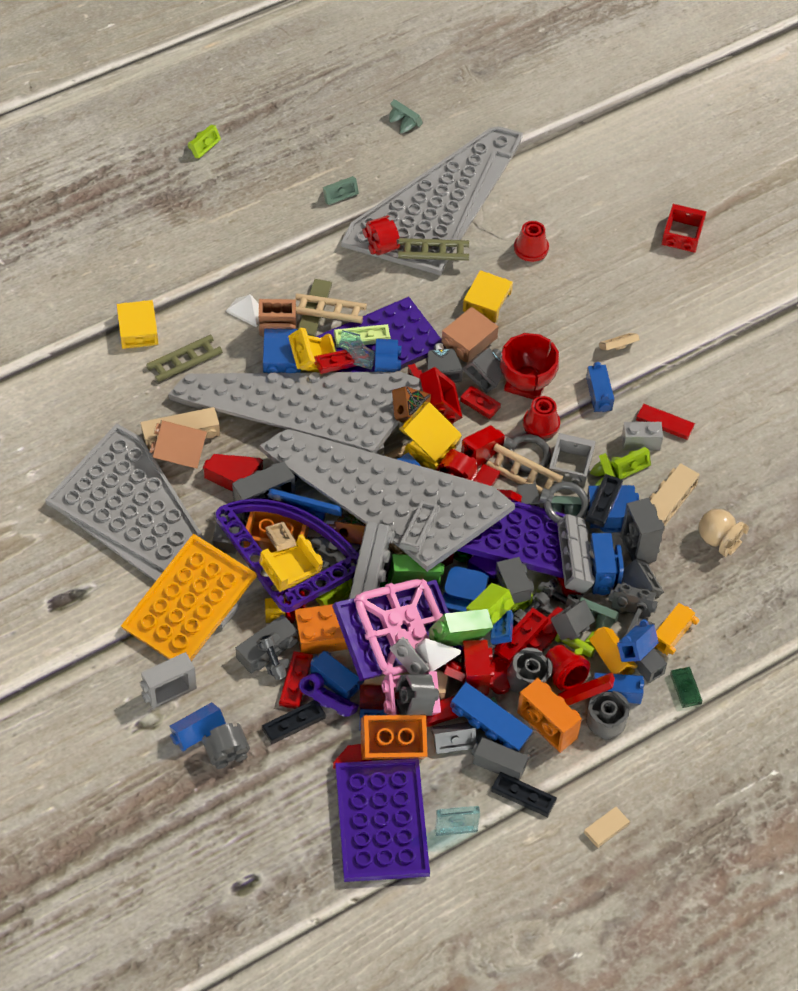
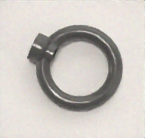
M522 434L513 439L506 438L503 447L513 452L521 442L529 441L536 443L542 448L544 453L543 460L539 465L546 468L550 463L551 450L542 438L532 434ZM508 458V461L513 466L515 461ZM521 465L519 471L530 474L531 469Z
M559 482L552 485L549 489H542L538 502L544 504L545 512L553 522L558 523L562 519L553 511L551 506L554 494L562 489L575 492L581 500V510L575 518L584 519L589 510V499L585 491L577 484Z

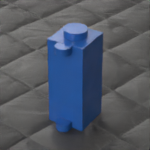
M595 362L593 366H588L586 374L594 412L612 411L614 395L606 365H601L600 362Z
M643 619L638 626H635L617 643L622 662L641 661L658 644L654 624L649 625L648 621Z
M323 651L320 655H316L310 663L311 674L319 673L324 679V685L348 700L361 689V685L364 683V680L360 681L357 675L333 658L328 651Z
M594 673L593 680L607 673ZM613 674L615 677L613 688L606 692H619L627 699L628 703L641 704L644 694L643 676Z
M211 702L170 725L169 727L172 732L170 734L171 740L175 745H179L183 752L201 741L205 735L206 737L210 736L212 729L226 724L221 709Z

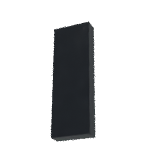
M605 474L586 516V522L601 527L605 526L622 487V479Z
M313 700L263 724L262 730L272 745L325 719L326 714L318 701Z
M502 772L499 773L491 788V792L547 818L557 801V797Z

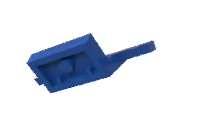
M269 489L268 498L286 502L288 505L310 513L323 522L326 513L342 517L343 511L340 506L275 489Z

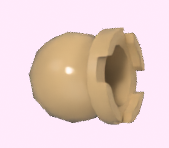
M711 509L701 518L698 530L702 539L707 544L713 547L720 546L719 553L727 557L728 554L732 555L741 545L742 541L740 538L743 533H748L749 526L744 522L736 524L733 515L726 510Z

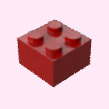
M488 640L463 641L461 666L466 674L463 679V685L467 682L475 689L478 688L479 692L485 696L489 695V688H493L494 665H491L492 647L488 648Z

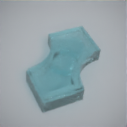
M342 330L338 347L345 349L351 354L354 365L372 369L375 351L367 348L362 343L360 334Z

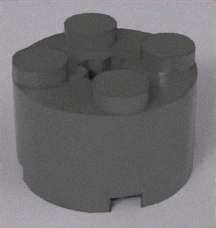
M524 648L514 656L507 669V680L513 692L520 693L537 678L547 683L552 673V663L549 658L542 655V651L535 648Z
M431 674L401 675L397 681L396 692H399V699H396V706L401 715L431 716L433 714L435 701L439 699V690L435 688Z
M605 691L592 696L586 715V723L589 729L604 740L620 735L626 728L629 716L627 699L616 691Z
M228 723L216 727L210 731L211 735L206 738V735L202 738L209 760L217 769L226 767L230 761L236 760V762H240L248 757L247 752L250 750V746L239 723H237V726Z

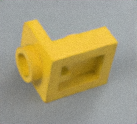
M265 598L266 623H271L281 615L285 616V612L279 609L272 598Z

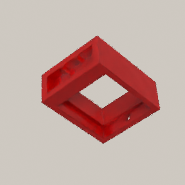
M672 204L662 245L696 253L707 211ZM673 221L698 227L695 238L670 233Z
M436 367L420 374L423 392L431 394L430 403L451 424L463 418L455 383Z

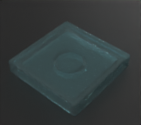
M479 806L436 810L435 836L478 832Z

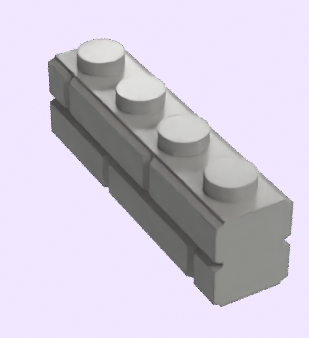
M567 514L557 523L565 588L584 593L595 582V577L592 575L593 561L590 559L589 553L591 546L588 544L587 538L588 528H586L585 519L575 518V516Z
M366 522L349 599L355 598L356 595L362 592L377 589L380 587V583L384 582L386 576L384 565L390 559L389 543H393L395 536L391 526Z

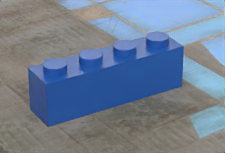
M465 682L451 701L450 707L457 716H464L469 720L468 722L476 729H482L490 740H497L502 746L519 752L532 735L533 730L467 682Z

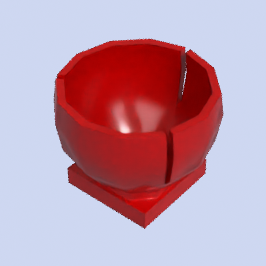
M523 333L508 340L502 348L500 360L501 372L507 380L504 391L532 400L542 395L544 388L551 383L559 370V351L550 339L540 334Z

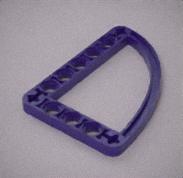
M267 499L239 500L223 505L216 510L217 523L250 569L256 572L258 580L283 612H292L354 577L356 567L351 566V563L357 564L359 557L357 551L333 528L304 510ZM253 511L269 512L296 520L325 537L346 559L291 589L288 588L281 592L271 589L274 583L269 576L261 575V571L264 569L259 561L253 562L250 560L254 555L260 556L262 550L236 514ZM221 514H224L225 516L228 515V523L227 519L224 516L221 517ZM232 527L240 529L238 533H231L229 530ZM242 541H248L251 545L247 548H243L240 546V543ZM341 571L344 575L336 578L333 576V573ZM319 580H324L327 583V585L324 587H318L316 585V582ZM306 589L310 594L304 597L299 594V591ZM284 594H285V599H286L288 602L291 601V604H290V605H288V603H284V598H283V595H284Z

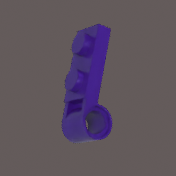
M312 673L301 679L299 683L300 690L318 701L321 706L332 708L344 717H349L357 712L358 704L323 688L324 679L319 673ZM309 680L313 681L314 688L310 685Z

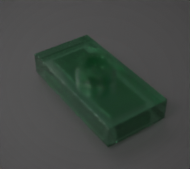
M685 667L671 670L670 676L682 708L701 705L703 700L691 668Z

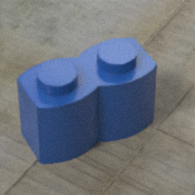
M376 339L375 372L401 371V360H398V357H401L402 346L398 345V340Z

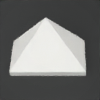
M251 294L236 298L226 310L227 313L255 327L259 325V304Z
M424 639L415 645L416 652L425 663H428L427 666L430 672L446 664L461 652L459 649L429 639Z

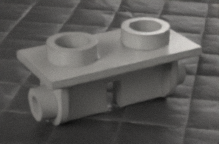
M401 637L397 643L389 648L410 674H424L430 670L427 666L428 663H425L420 655L415 652L408 639Z

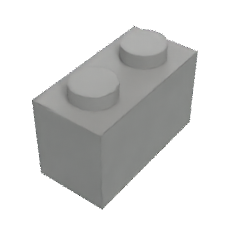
M624 422L621 435L623 450H639L644 447L649 450H660L663 440L662 422Z

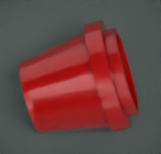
M528 221L523 224L520 234L514 242V251L519 258L529 262H536L547 256L549 242L546 239L545 227L542 223Z
M539 396L532 401L529 410L523 418V427L528 434L536 435L542 439H548L557 434L560 428V417L557 414L556 402L552 398Z
M564 645L554 646L545 655L552 663L551 675L555 686L559 690L566 691L586 681L590 671V663L584 656L575 654Z

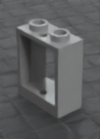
M559 433L549 470L563 476L562 482H572L580 487H585L596 441ZM560 451L587 457L583 473L557 468L556 464Z
M186 652L141 672L142 681H140V685L143 690L141 695L145 703H150L152 709L197 689L195 667Z

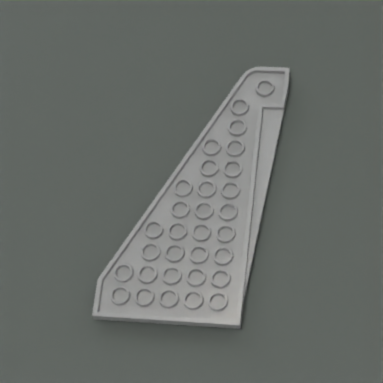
M492 127L351 222L341 242V247L441 276L448 260L398 258V251H404V245H400L397 250L379 256L376 254L372 255L369 251L368 239L364 237L362 229L366 227L368 221L389 215V221L393 220L397 227L399 238L461 240L517 151L523 138V133L503 127ZM411 246V252H421V246ZM429 246L428 252L439 253V246ZM446 247V253H453L456 247Z
M398 371L328 372L323 374L317 372L270 374L190 373L178 382L168 396L169 400L202 410L203 408L214 407L215 411L283 429L298 431L377 453L400 422L394 418L392 390L404 386L422 392L423 389L420 378Z
M116 423L45 501L47 505L65 515L156 582L193 534L203 540L205 538L159 465L151 457L152 454L142 438ZM240 599L218 627L223 629L238 611Z
M284 430L260 445V451L274 463L285 461L292 473L365 524L369 521L391 526L393 528L392 531L395 532L393 543L399 548L400 542L420 501L440 505V510L419 553L400 548L427 572L515 510V504L493 486L298 431Z

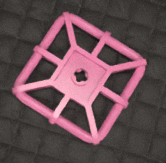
M414 579L398 584L389 583L385 587L362 592L356 595L354 599L357 612L366 632L365 638L370 642L382 674L387 676L389 674L397 675L408 672L403 665L393 667L396 656L391 651L387 661H385L377 638L387 636L390 646H393L401 637L408 639V642L414 649L415 645L422 640H430L424 626L436 623L443 614L439 612L427 581L424 579ZM416 587L410 604L400 607L395 592ZM422 591L433 615L425 619H421L416 607ZM387 595L392 609L384 611L367 601V599ZM366 610L380 618L384 629L373 630ZM402 624L407 626V632L405 629H401Z

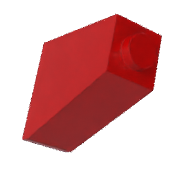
M490 425L465 437L462 440L461 452L474 457L477 461V469H479L497 453L493 450L496 444L504 445L505 435L501 430Z
M213 454L203 465L204 478L233 492L232 483L238 479L248 477L256 471L263 470V459Z

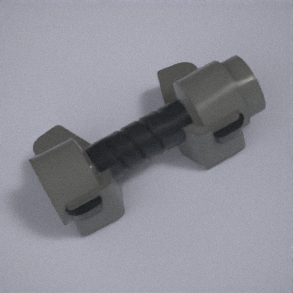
M552 578L548 583L542 581L537 589L538 593L544 592L549 598L552 597L565 604L566 608L579 602L584 595L583 593L577 595L569 594L566 597L556 591L558 583L555 578Z
M544 592L533 594L532 604L524 611L521 609L514 611L513 625L516 626L532 608L550 614L554 608L549 603V597Z
M270 633L259 638L256 644L259 650L266 651L269 656L270 662L266 666L268 674L272 675L275 680H280L287 676L285 668L290 663L288 658L278 660L273 646L280 639L278 633Z

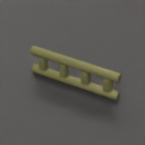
M399 239V244L404 245V251H398V258L469 261V254L464 253V247H469V240ZM411 246H421V252H411ZM429 246H439V253L428 252ZM446 247H457V253H446Z
M210 334L147 363L146 367L149 371L154 368L159 375L155 376V379L159 383L223 353L220 346L215 349L212 347L210 342L214 340ZM203 346L207 352L198 356L194 350ZM187 353L191 360L182 364L178 357ZM171 361L175 367L166 371L162 364Z

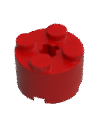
M389 215L368 221L366 227L362 229L364 237L368 239V247L372 255L376 254L379 256L397 250L400 247V244H397V240L400 239L397 227L393 220L389 221Z
M450 449L435 469L436 471L447 474L452 473L454 476L472 481L478 472L476 459L455 449Z

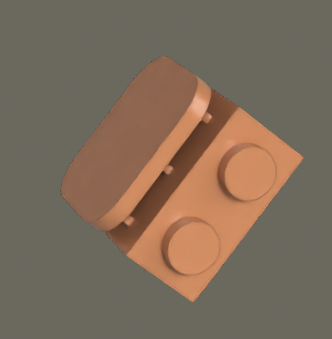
M259 299V335L264 337V329H296V299Z
M471 307L442 330L441 342L447 349H454L457 357L468 363L498 338L499 326Z
M160 420V423H156L154 434H157L155 442H151L149 452L152 453L151 457L197 469L207 432Z

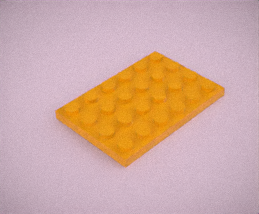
M193 534L126 618L121 627L168 659L186 652L192 661L257 577V574Z

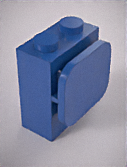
M264 329L263 373L301 372V369H297L288 338L290 334L298 329Z
M622 485L605 526L601 527L589 523L590 528H600L601 531L607 533L621 532L627 503L639 500V494L635 493V486ZM588 486L589 509L600 486Z
M592 533L589 552L590 559L593 561L592 575L595 577L592 593L607 595L613 590L614 582L615 588L618 583H622L624 566L621 545H616L614 550L611 533Z
M451 567L443 594L448 612L467 611L466 607L488 587L489 576L480 571L462 567Z

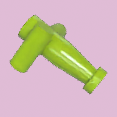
M594 631L590 633L585 642L578 638L573 640L567 638L561 641L558 634L555 638V641L563 642L575 650L574 653L577 655L584 654L592 658L596 651L589 640L594 635Z

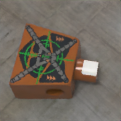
M406 386L392 390L395 420L405 423L424 402H430L431 394Z
M342 514V517L339 516L337 521H326V524L338 532L348 543L362 544L366 524L354 515Z

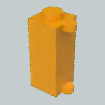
M678 603L657 629L658 644L654 648L667 656L669 653L673 655L676 652L674 647L690 626L699 623V619L695 616L696 613L688 606Z
M607 627L598 628L589 640L612 674L632 675L635 672L634 669L638 666L634 661H621L617 644L620 639L613 629Z

